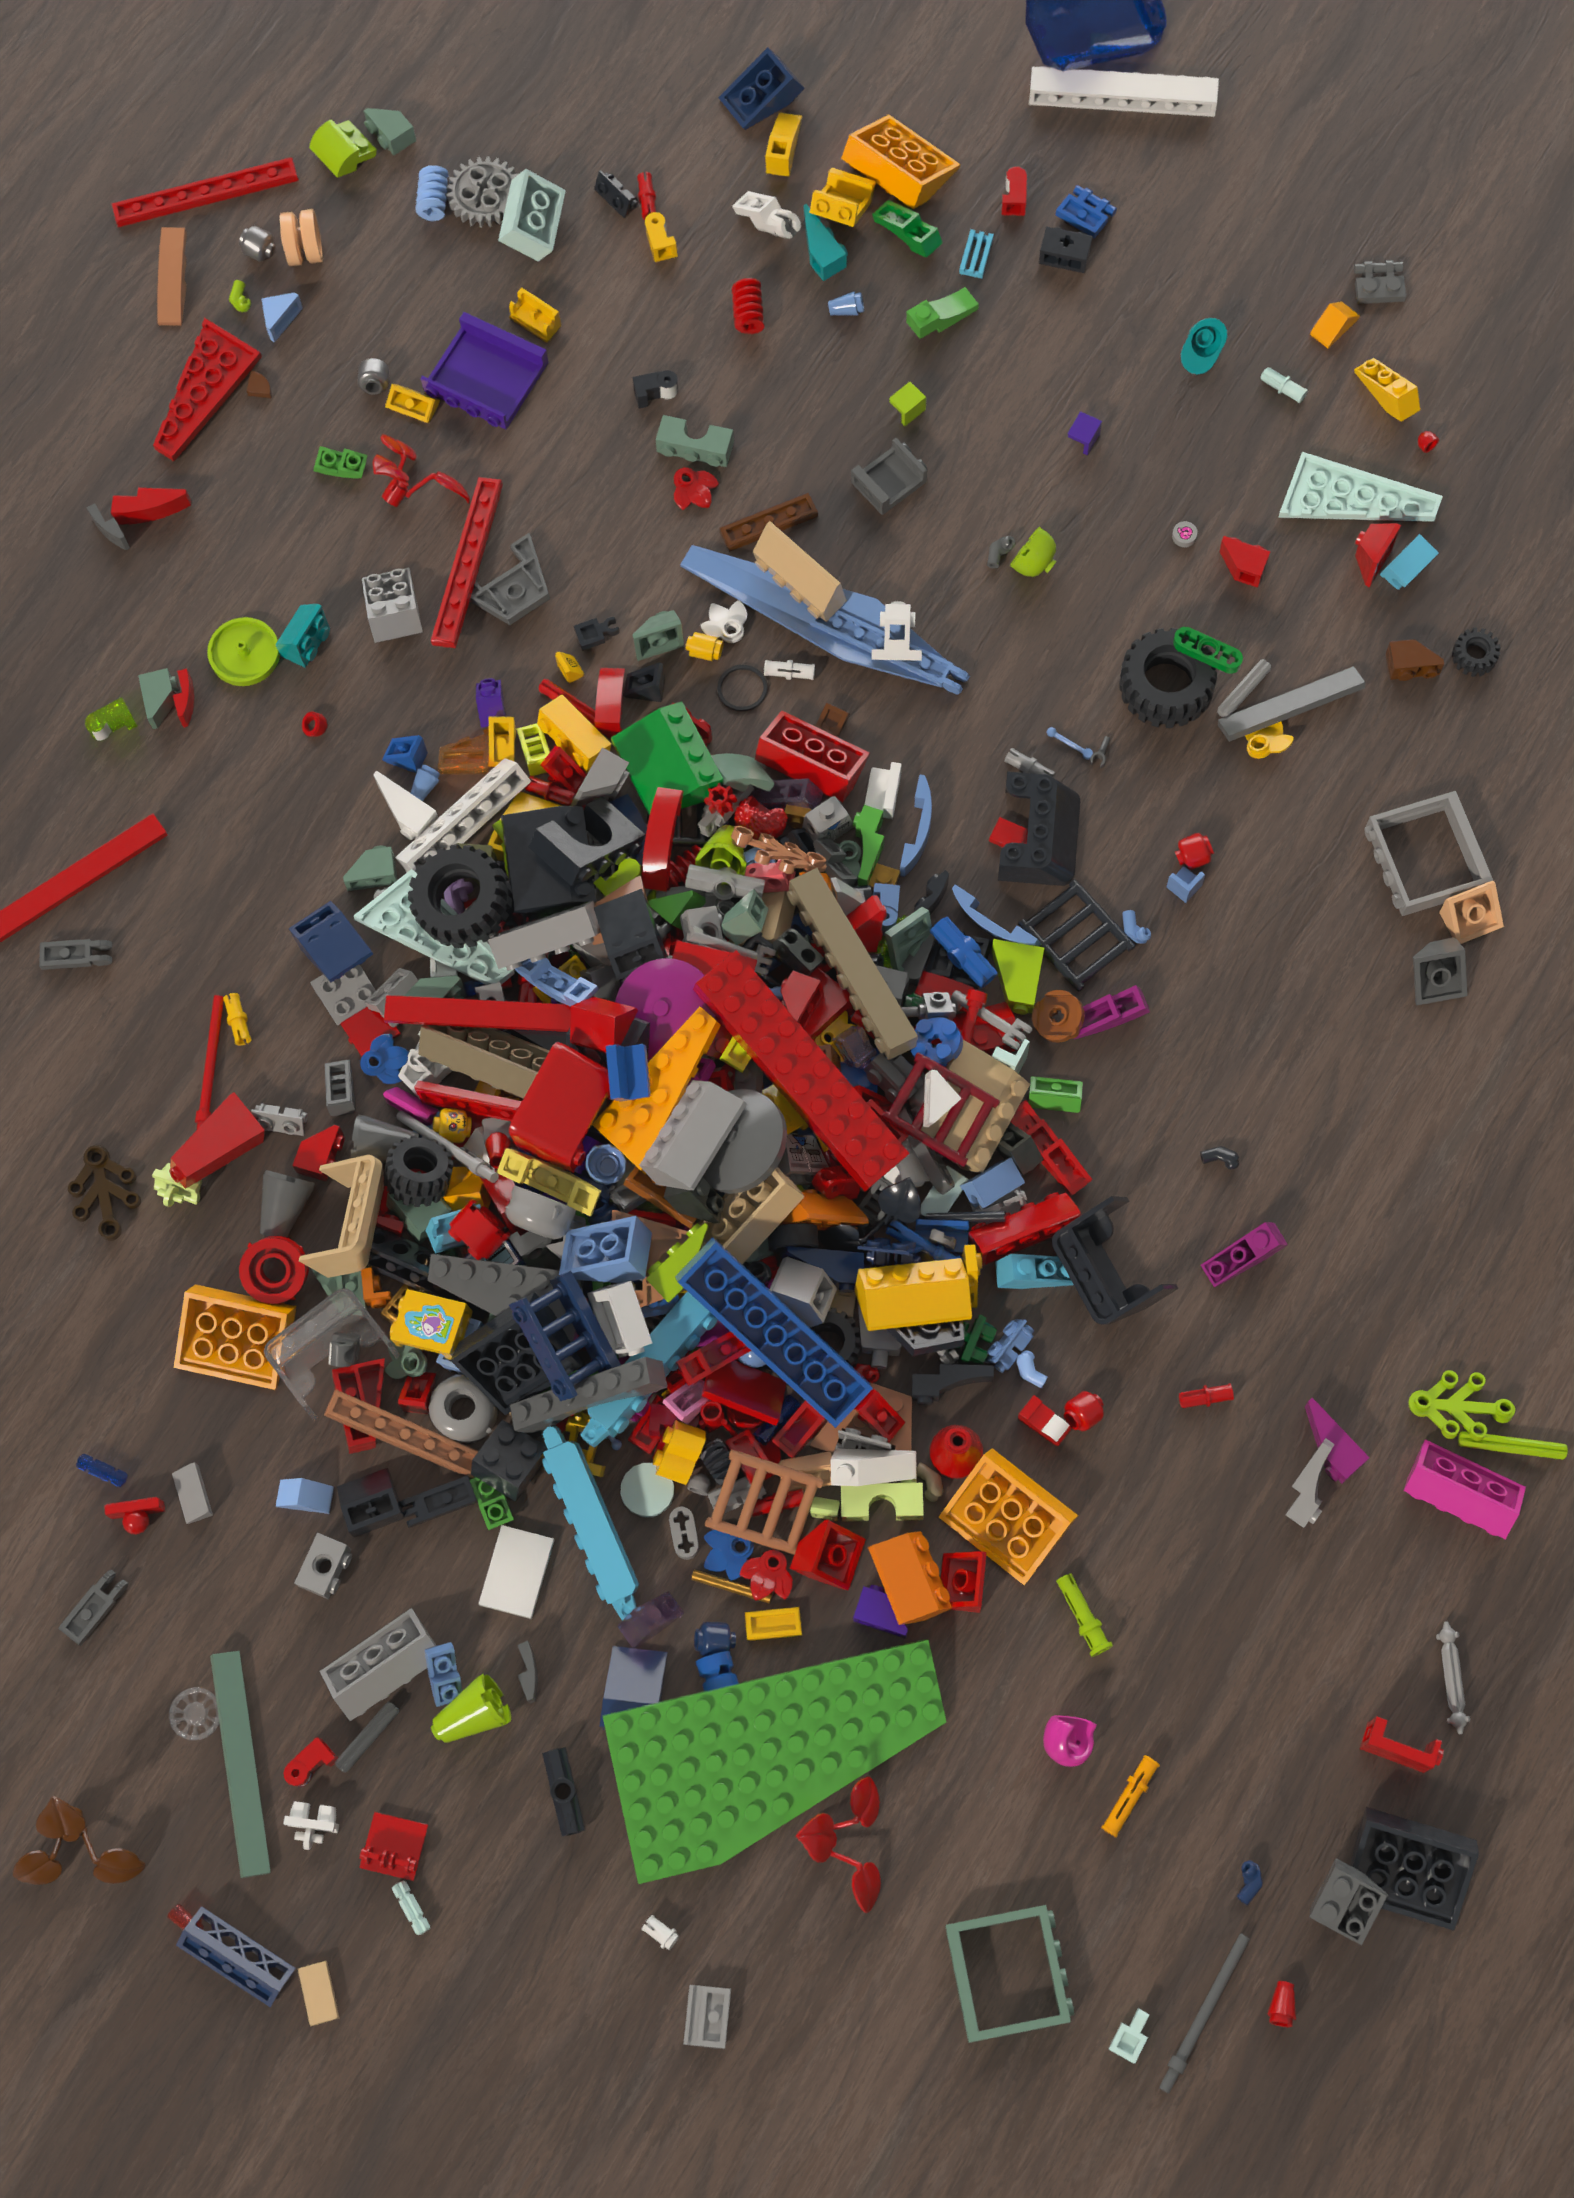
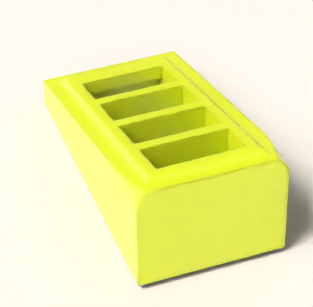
M537 723L517 728L530 776L547 773L541 766V763L550 753L544 732L541 731ZM536 734L539 735V736H537V737H533V738H529V739H526V740H525L526 737L533 736V735H536Z

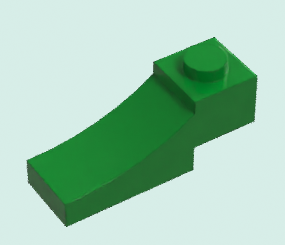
M890 200L886 201L872 214L874 222L897 235L910 247L911 251L926 258L943 243L938 228L923 222L919 213Z

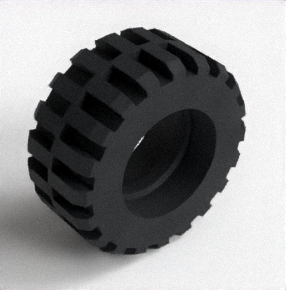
M1164 628L1155 629V634H1151V632L1143 634L1141 640L1136 639L1131 644V649L1126 651L1124 661L1122 662L1119 688L1122 691L1121 697L1125 704L1129 703L1128 710L1132 714H1139V720L1144 723L1146 720L1151 721V726L1159 727V724H1164L1165 728H1173L1174 724L1177 723L1181 727L1187 725L1189 719L1195 721L1200 717V713L1205 712L1208 708L1217 681L1218 672H1216V668L1175 649L1173 640L1175 632L1178 630L1177 628H1170V631H1164ZM1187 636L1181 639V642L1184 644L1186 641H1189ZM1196 641V645H1194V649H1197V645H1198V642H1199V641ZM1208 646L1201 648L1203 654L1212 655V651ZM1159 664H1172L1180 667L1188 674L1191 684L1178 692H1163L1148 682L1145 672Z
M459 844L450 845L449 850H446L444 847L436 850L437 854L433 857L429 854L424 858L426 863L423 866L418 865L416 868V878L412 877L409 886L413 889V891L408 892V900L412 903L409 908L415 916L417 923L434 940H438L445 946L452 945L454 948H463L464 944H467L470 948L477 946V941L479 940L483 942L490 939L489 935L493 931L497 934L501 929L499 926L501 921L506 922L509 916L506 909H510L512 906V899L509 897L512 894V890L507 882L506 874L486 852L481 849L476 850L470 845H464L463 849ZM462 878L478 879L480 881V893L477 901L469 910L458 915H445L441 912L442 896L453 882Z

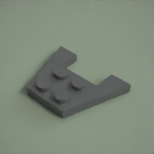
M530 532L510 546L511 551L521 563L482 588L475 580L470 598L471 603L508 625L513 624L550 599Z

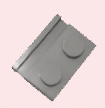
M697 1985L689 1986L684 2035L685 2045L726 2048L731 1989Z

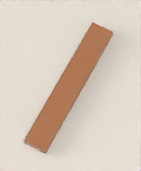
M334 1390L324 1416L463 1476L468 1475L470 1479L474 1478L471 1475L472 1459L478 1453L477 1450L341 1391Z

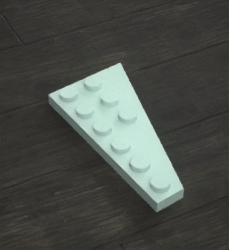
M1302 452L1278 518L1434 521L1443 496Z
M413 869L354 915L355 921L485 985L498 982L503 984L515 974L514 969L507 971L506 967L498 969L491 947L487 942L479 940L477 941V946L470 948L467 944H464L463 948H454L452 945L445 946L438 940H434L417 923L415 916L409 908L412 903L408 900V892L413 891L409 886L412 877L416 878L417 876ZM441 899V912L443 914L458 915Z

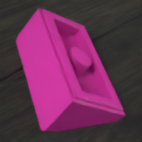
M398 1087L389 1089L383 1094L387 1104L399 1111L406 1112L426 1126L432 1124L433 1118L439 1112L438 1109L429 1104L422 1103L420 1099Z

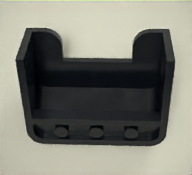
M1007 771L1005 793H1009L1016 798L1030 799L1027 844L1008 843L1001 849L998 881L1056 886L1068 885L1074 879L1080 814L1079 794L1049 775Z

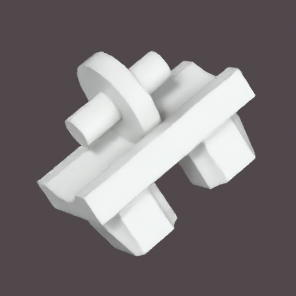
M294 1801L290 1816H285L284 1825L306 1829L305 1832L296 1831L294 1839L303 1841L304 1850H311L313 1842L322 1844L324 1840V1835L315 1834V1830L338 1833L339 1824L335 1823V1807L320 1805L317 1820L308 1819L310 1804Z

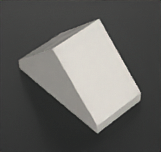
M930 1070L925 1074L923 1127H930L962 1099L937 1070Z

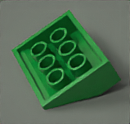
M682 701L657 709L611 737V742L619 757L629 762L626 771L629 772L628 775L649 815L658 787L682 790L681 809L705 802L704 798L709 797L708 788L713 789L717 787L718 783L721 786L723 784V777Z

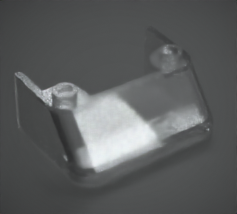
M349 1289L335 1291L268 1341L264 1348L266 1359L314 1421L318 1417L304 1399L316 1386L315 1376L310 1369L329 1355L330 1342L334 1332L361 1335L360 1346L371 1347L382 1340L396 1359L400 1356L385 1333Z

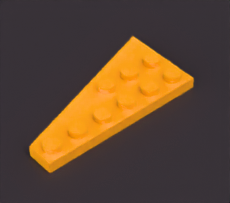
M701 1007L689 1017L648 1062L651 1096L649 1098L622 1102L614 1100L592 1123L601 1134L644 1174L646 1173L639 1166L659 1135V1131L671 1116L673 1109L686 1092V1087L691 1077H695L698 1071L697 1065L702 1055L707 1053L721 1026Z

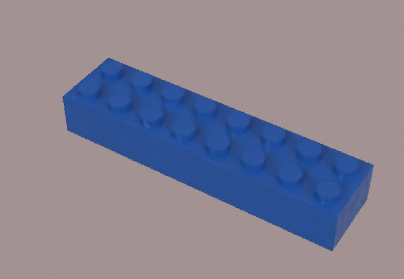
M713 1237L675 1276L677 1282L835 1428L873 1389L859 1372Z

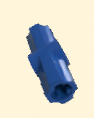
M948 916L938 921L930 930V933L947 951V956L953 965L958 969H963L980 989L987 986L997 976L998 972L981 954V949L976 941L970 936H965Z

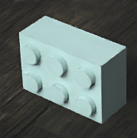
M527 169L522 171L511 181L498 241L536 261H540L553 251L566 190Z

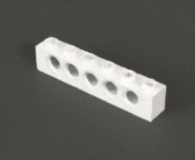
M504 758L395 858L406 872L411 869L415 871L418 865L423 866L426 863L424 858L429 854L433 857L437 854L436 850L442 847L449 850L450 845L464 843L531 782L518 763Z

